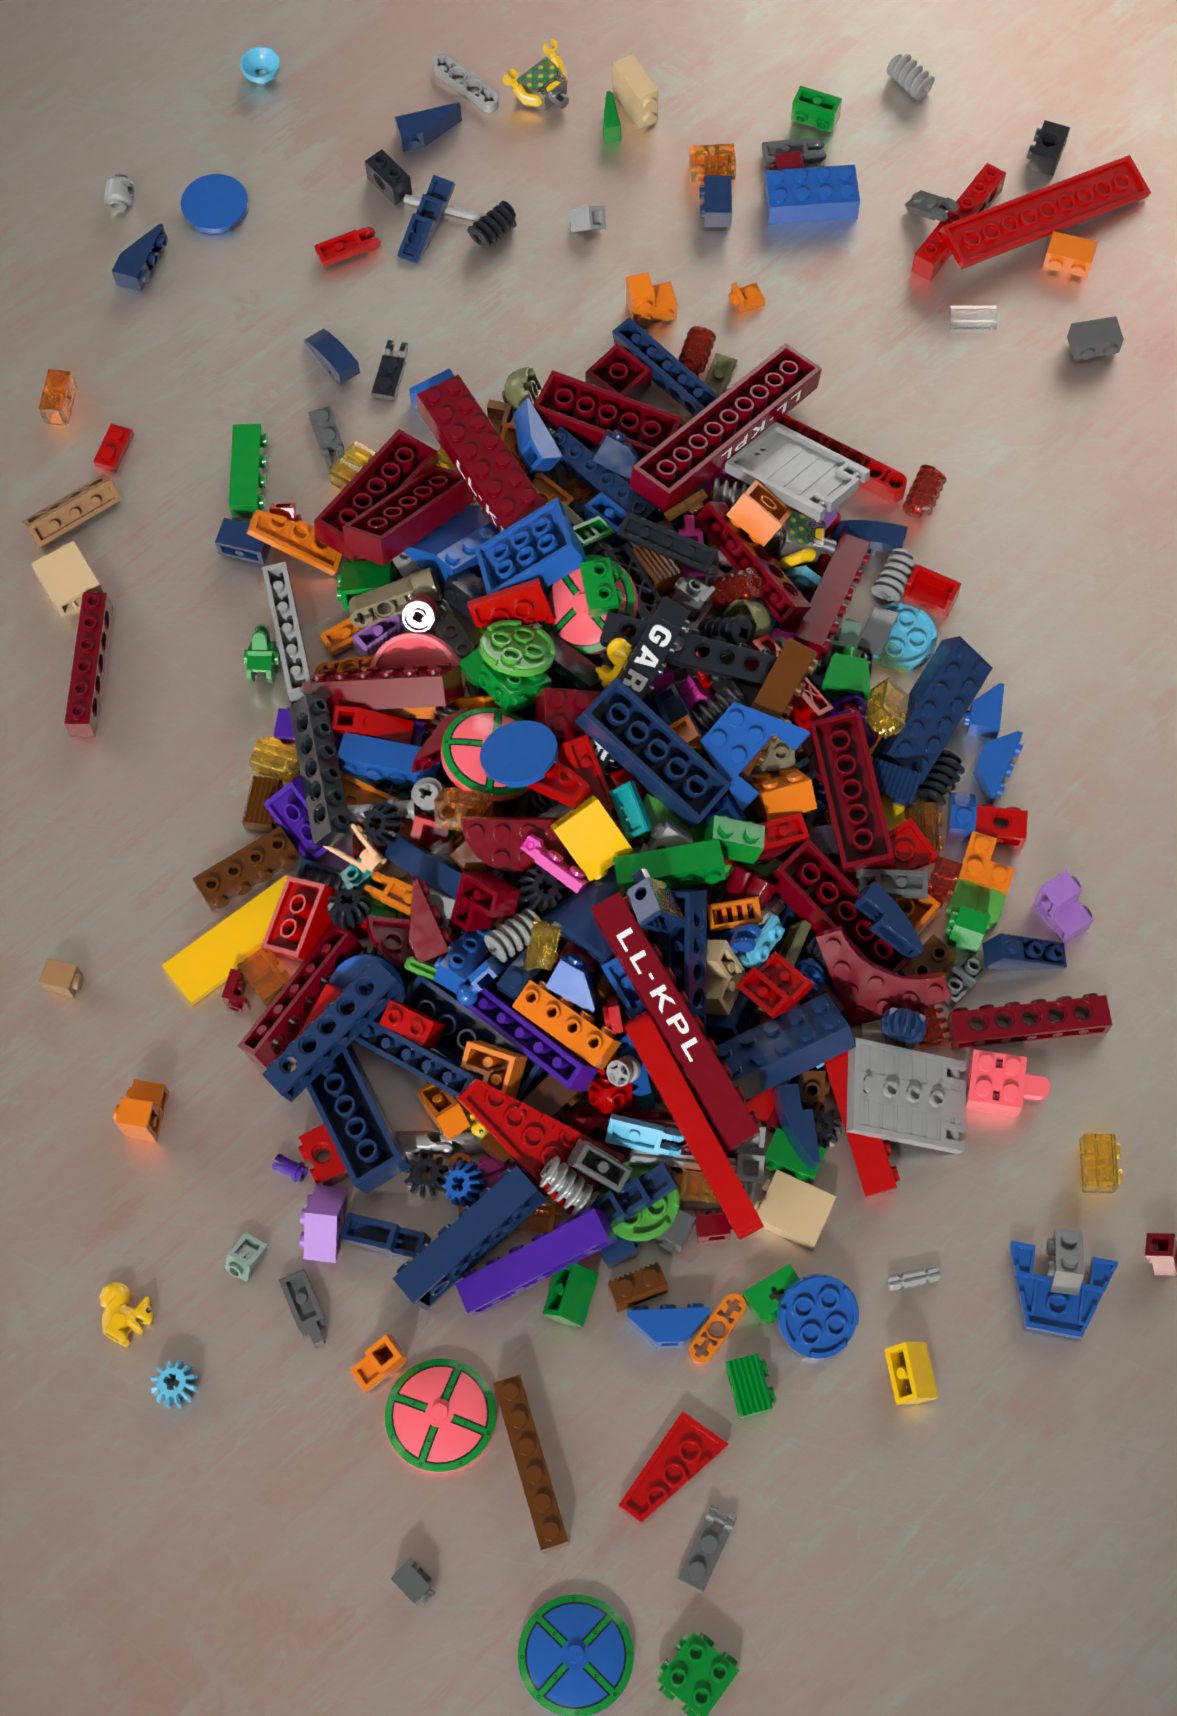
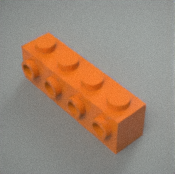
M529 980L512 1007L594 1067L603 1070L621 1044V1042L614 1038L616 1034H613L612 1030L605 1025L600 1028L594 1024L595 1018L586 1011L577 1012L572 1008L575 1005L573 1002L562 996L558 998L552 994L553 991L545 987L547 983L541 980L538 984Z

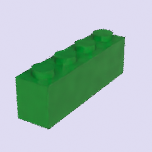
M261 424L233 425L229 509L232 519L252 518L256 510L261 511V509H265V495L262 494V488H266V475L263 474V468H267V455L264 453V448L268 447V435L263 433Z
M719 839L613 857L618 889L622 898L628 896V889L636 885L632 875L640 869H647L651 878L665 882L669 889H686L693 885L714 884L721 880H726L725 864Z

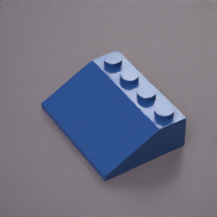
M558 498L545 504L475 548L487 595L539 578L544 590L579 569L581 562L587 561L583 547Z
M469 505L406 549L404 553L423 569L431 567L437 581L445 587L446 578L465 569L473 574L478 572L480 566L475 548L499 533L483 509Z

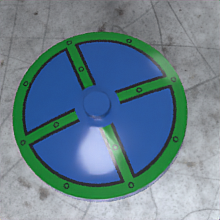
M565 1595L545 1603L528 1620L520 1637L518 1666L526 1689L541 1706L561 1716H590L608 1708L626 1688L633 1669V1643L625 1622L612 1607L591 1596Z

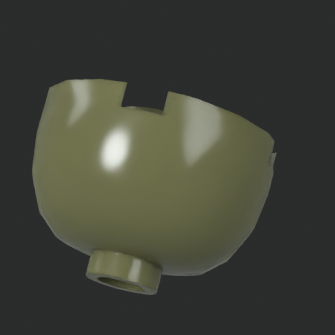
M525 367L512 372L508 376L505 390L502 391V397L505 403L512 404L513 411H516L526 398H529L533 405L538 398V390L542 388L534 369Z
M735 600L727 607L724 617H747L751 621L753 626L751 642L767 634L769 635L771 619L763 605L752 600Z

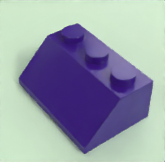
M300 774L263 804L302 856L314 861L328 849L313 843Z

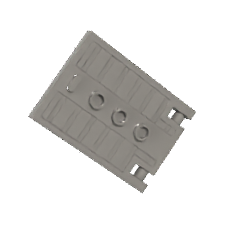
M778 422L772 424L725 462L726 473L749 485H752L757 480L783 503L819 522L825 518V510L831 513L859 489V482L865 484L870 477L869 469Z
M854 1038L856 1047L848 1051L846 1132L954 1154L965 1152L966 1142L959 1141V1134L966 1132V1080L960 1079V1073L966 1071V1061ZM946 1132L949 1133V1139L946 1138Z

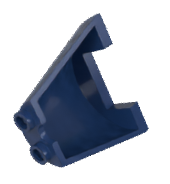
M614 865L607 869L608 873L598 880L588 881L580 892L572 891L556 903L554 908L548 909L539 916L543 928L556 937L560 934L600 962L601 969L602 965L616 957L594 921L590 908L619 892Z

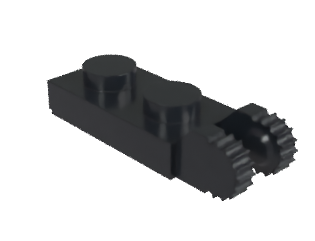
M387 341L385 354L382 355L371 392L373 398L389 401L396 400L406 365L405 359L408 352V343L402 342L399 349V357L392 356L395 347L394 341Z

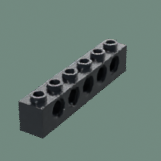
M305 694L289 707L313 843L319 846L336 847L352 835L327 699L325 697Z

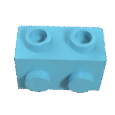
M772 914L765 925L759 926L755 924L760 927L762 932L758 938L752 939L756 942L754 950L747 953L739 950V952L735 953L742 966L759 969L763 962L767 960L773 947L782 938L785 930L776 915Z

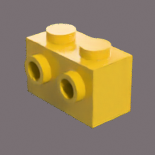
M904 1342L884 1349L896 1405L920 1404L938 1398L926 1342Z

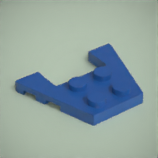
M733 702L700 742L720 775L731 784L730 792L741 810L745 811L759 795V792L739 776L773 735H776L796 752L811 733L796 725Z
M1011 1241L1009 1248L1025 1329L1081 1339L1118 1266V1261L1093 1257L1091 1259L1088 1284H1081L1078 1296L1050 1292V1277L1032 1273L1036 1245Z

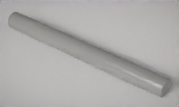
M405 194L404 203L419 206L420 197ZM447 205L444 212L445 214L473 221H479L483 215L486 216L483 213Z

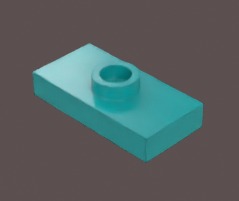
M629 781L609 791L627 840H633L653 830L634 781Z

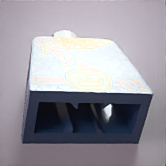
M640 869L632 875L636 885L628 889L627 895L640 927L666 935L687 921L665 882L651 878L647 869Z

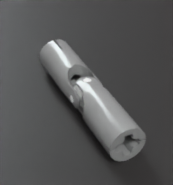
M437 1130L394 1131L406 1155H418L419 1153L428 1155L430 1152L433 1155L487 1153L481 1147L483 1138L473 1135L471 1130H464L461 1134L450 1140H447L443 1133Z

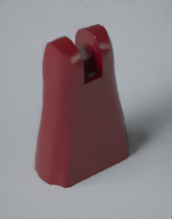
M735 862L721 903L758 896L762 910L770 901L779 885L755 870ZM747 904L749 919H753L752 904ZM737 906L739 921L744 920L742 906ZM727 908L728 920L730 922L731 919L733 920L732 909ZM718 910V923L724 924L722 911Z

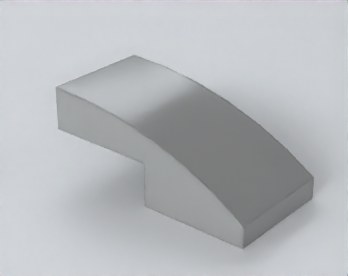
M760 1125L759 1136L736 1149L735 1159L737 1165L735 1173L740 1181L763 1182L766 1127L764 1125Z

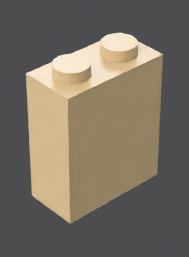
M633 54L612 62L613 94L638 129L658 121V89Z
M74 541L60 546L57 550L48 555H43L31 563L38 579L61 618L81 609L83 592H103L98 580Z
M776 1170L774 1176L768 1175L762 1190L766 1191L763 1201L758 1199L754 1206L764 1225L763 1229L813 1251L837 1196Z

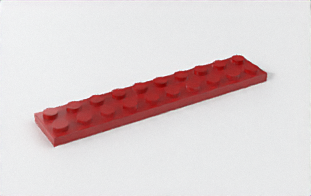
M1128 155L944 225L940 229V233L960 269H964L1052 235L1054 231L1065 230L1145 199L1151 194V191L1131 156Z

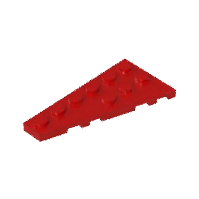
M474 1079L456 1097L538 1184H540L542 1179L540 1173L545 1165L555 1156L560 1157V1164L566 1163L579 1139L588 1141L620 1162L626 1157L479 1079ZM568 1165V1171H576V1178H584V1185L590 1184L594 1190L600 1184ZM547 1184L542 1187L546 1193L550 1185ZM557 1191L550 1194L549 1196L568 1215L572 1213L574 1209L573 1205L568 1207L567 1209L563 1207L566 1201L565 1198L558 1202L555 1200L558 1194Z

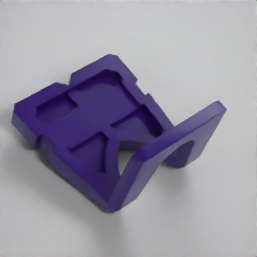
M858 693L833 700L831 705L834 709L829 713L828 717L853 712L854 710L836 712V710L840 706L856 700L861 713L868 746L874 745L880 721L877 713L873 712L874 708Z

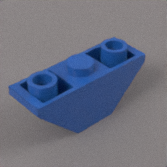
M1016 731L985 743L973 774L987 804L993 805L996 797L1001 799L1006 787L1002 783L1005 776L1010 778L1015 766L1014 763H1011L1013 756L1019 757L1024 743L1020 742L1023 732Z
M703 1303L687 1304V1308H676L675 1304L660 1305V1309H649V1306L638 1305L633 1306L632 1310H627V1321L656 1348L684 1346L710 1317V1307H704Z

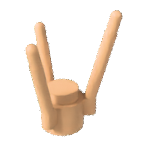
M351 824L350 827L366 847L359 856L362 859L361 862L335 847L323 846L330 852L358 867L363 873L367 870L371 873L377 872L387 861L374 844L367 841V835L361 833L363 831L361 826H356L355 824Z

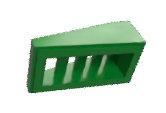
M607 91L605 97L603 139L605 143L621 139V123L611 91Z
M600 516L573 526L584 553H587L597 543L606 541L615 533Z

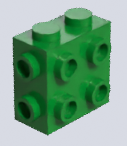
M372 561L342 563V572L338 573L339 587H337L338 601H342L344 611L349 610V601L354 596L398 581L397 570L392 568L391 561L385 565H379Z
M484 662L481 666L478 682L494 699L495 703L505 713H509L535 704V696L544 687L550 688L552 680L545 672L529 677L507 675L495 670Z
M693 1632L690 1637L684 1634L674 1648L678 1651L677 1655L672 1661L666 1658L656 1672L660 1675L657 1682L662 1685L659 1691L671 1701L675 1697L684 1704L682 1710L688 1716H707L740 1671L735 1667L738 1662L725 1651L719 1654L712 1648L715 1643L702 1632L698 1636Z

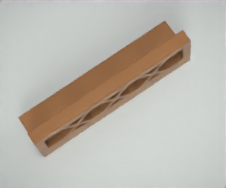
M103 474L23 520L22 523L31 533L36 544L41 547L122 499L111 479Z

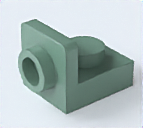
M245 1232L227 1253L225 1270L233 1277L247 1282L251 1278L253 1267L267 1252L268 1244Z

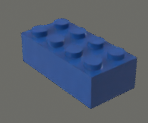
M855 164L765 171L764 195L768 225L858 218L860 196Z

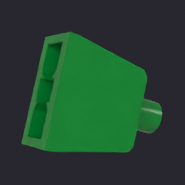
M845 647L842 654L835 653L832 655L820 693L826 700L830 701L853 693L860 694L868 701L871 691L868 660L857 657L856 648Z

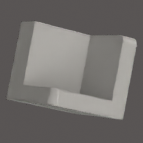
M586 206L569 209L572 232L606 229L604 206Z

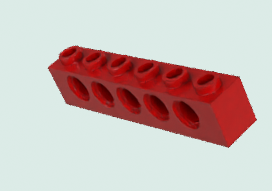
M989 163L985 164L956 201L959 209L955 212L948 211V219L944 222L940 221L916 251L912 272L930 282L952 255L940 233L942 226L988 209L1003 190L1006 172Z

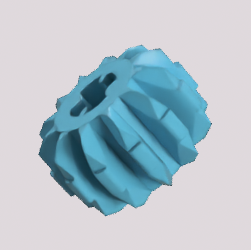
M168 1360L166 1361L165 1370L160 1366L156 1368L160 1375L159 1377L151 1376L150 1380L157 1385L151 1387L150 1391L153 1394H157L155 1400L158 1403L165 1400V1407L171 1408L175 1402L176 1406L180 1408L183 1404L182 1398H185L188 1402L192 1400L188 1393L189 1391L197 1392L198 1388L191 1383L197 1381L198 1376L191 1374L193 1368L190 1365L184 1367L183 1361L178 1360L175 1366H173V1363ZM174 1378H176L180 1384L178 1387L173 1386L174 1390H172L169 1383L171 1380L175 1382Z

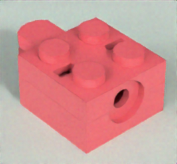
M974 1049L969 1058L966 1109L1018 1117L1023 1107V1100L1034 1102L1045 1100L1051 1089L1050 1082L1044 1076L1026 1074L1027 1057Z

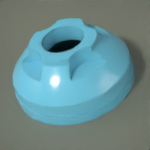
M255 47L244 53L240 60V66L243 75L248 80L256 83H265L275 78L279 73L280 59L278 54L271 48ZM261 69H265L268 71V73L264 76H258L256 74L257 71Z

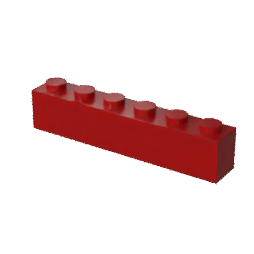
M847 1051L824 1062L865 1197L897 1189L896 1182L900 1181L896 1165L890 1166L888 1156H891L892 1152L888 1140L883 1141L879 1138L846 1132Z

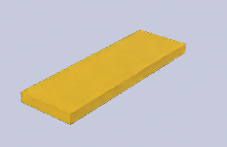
M287 874L161 965L192 1006L227 981L231 968L241 971L268 951L261 948V945L287 880Z

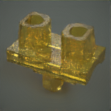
M535 921L531 928L532 933L526 950L527 955L524 967L526 970L536 968L552 970L553 963L558 958L556 949L561 929L559 926H550L547 921Z

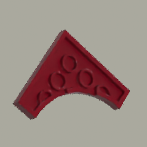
M842 926L816 933L818 945L840 1002L845 1007L844 1012L850 1028L862 1025V1023L865 1024L882 1019L885 1011L891 1008L914 1010L952 999V993L943 971L924 975L910 974L909 977L893 974L891 970L875 963L871 964L865 960L849 941Z

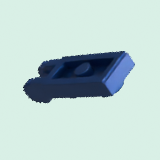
M755 924L738 925L733 928L708 933L707 940H726L734 953L739 952V950L747 953L754 950L756 942L752 939L758 938L762 931Z

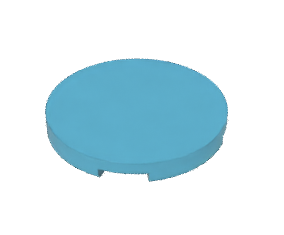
M904 602L889 603L881 606V608L899 613L898 621L890 633L889 642L882 655L872 654L874 662L893 671H909L922 666L932 656L937 642V629L932 618L924 610L903 604Z

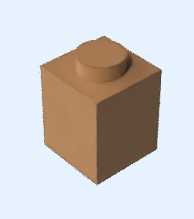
M48 958L39 983L46 991L75 997L76 991L82 987L84 977L77 965Z

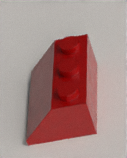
M288 876L261 948L303 963L333 924L327 913L328 897L334 896L335 889L325 884Z

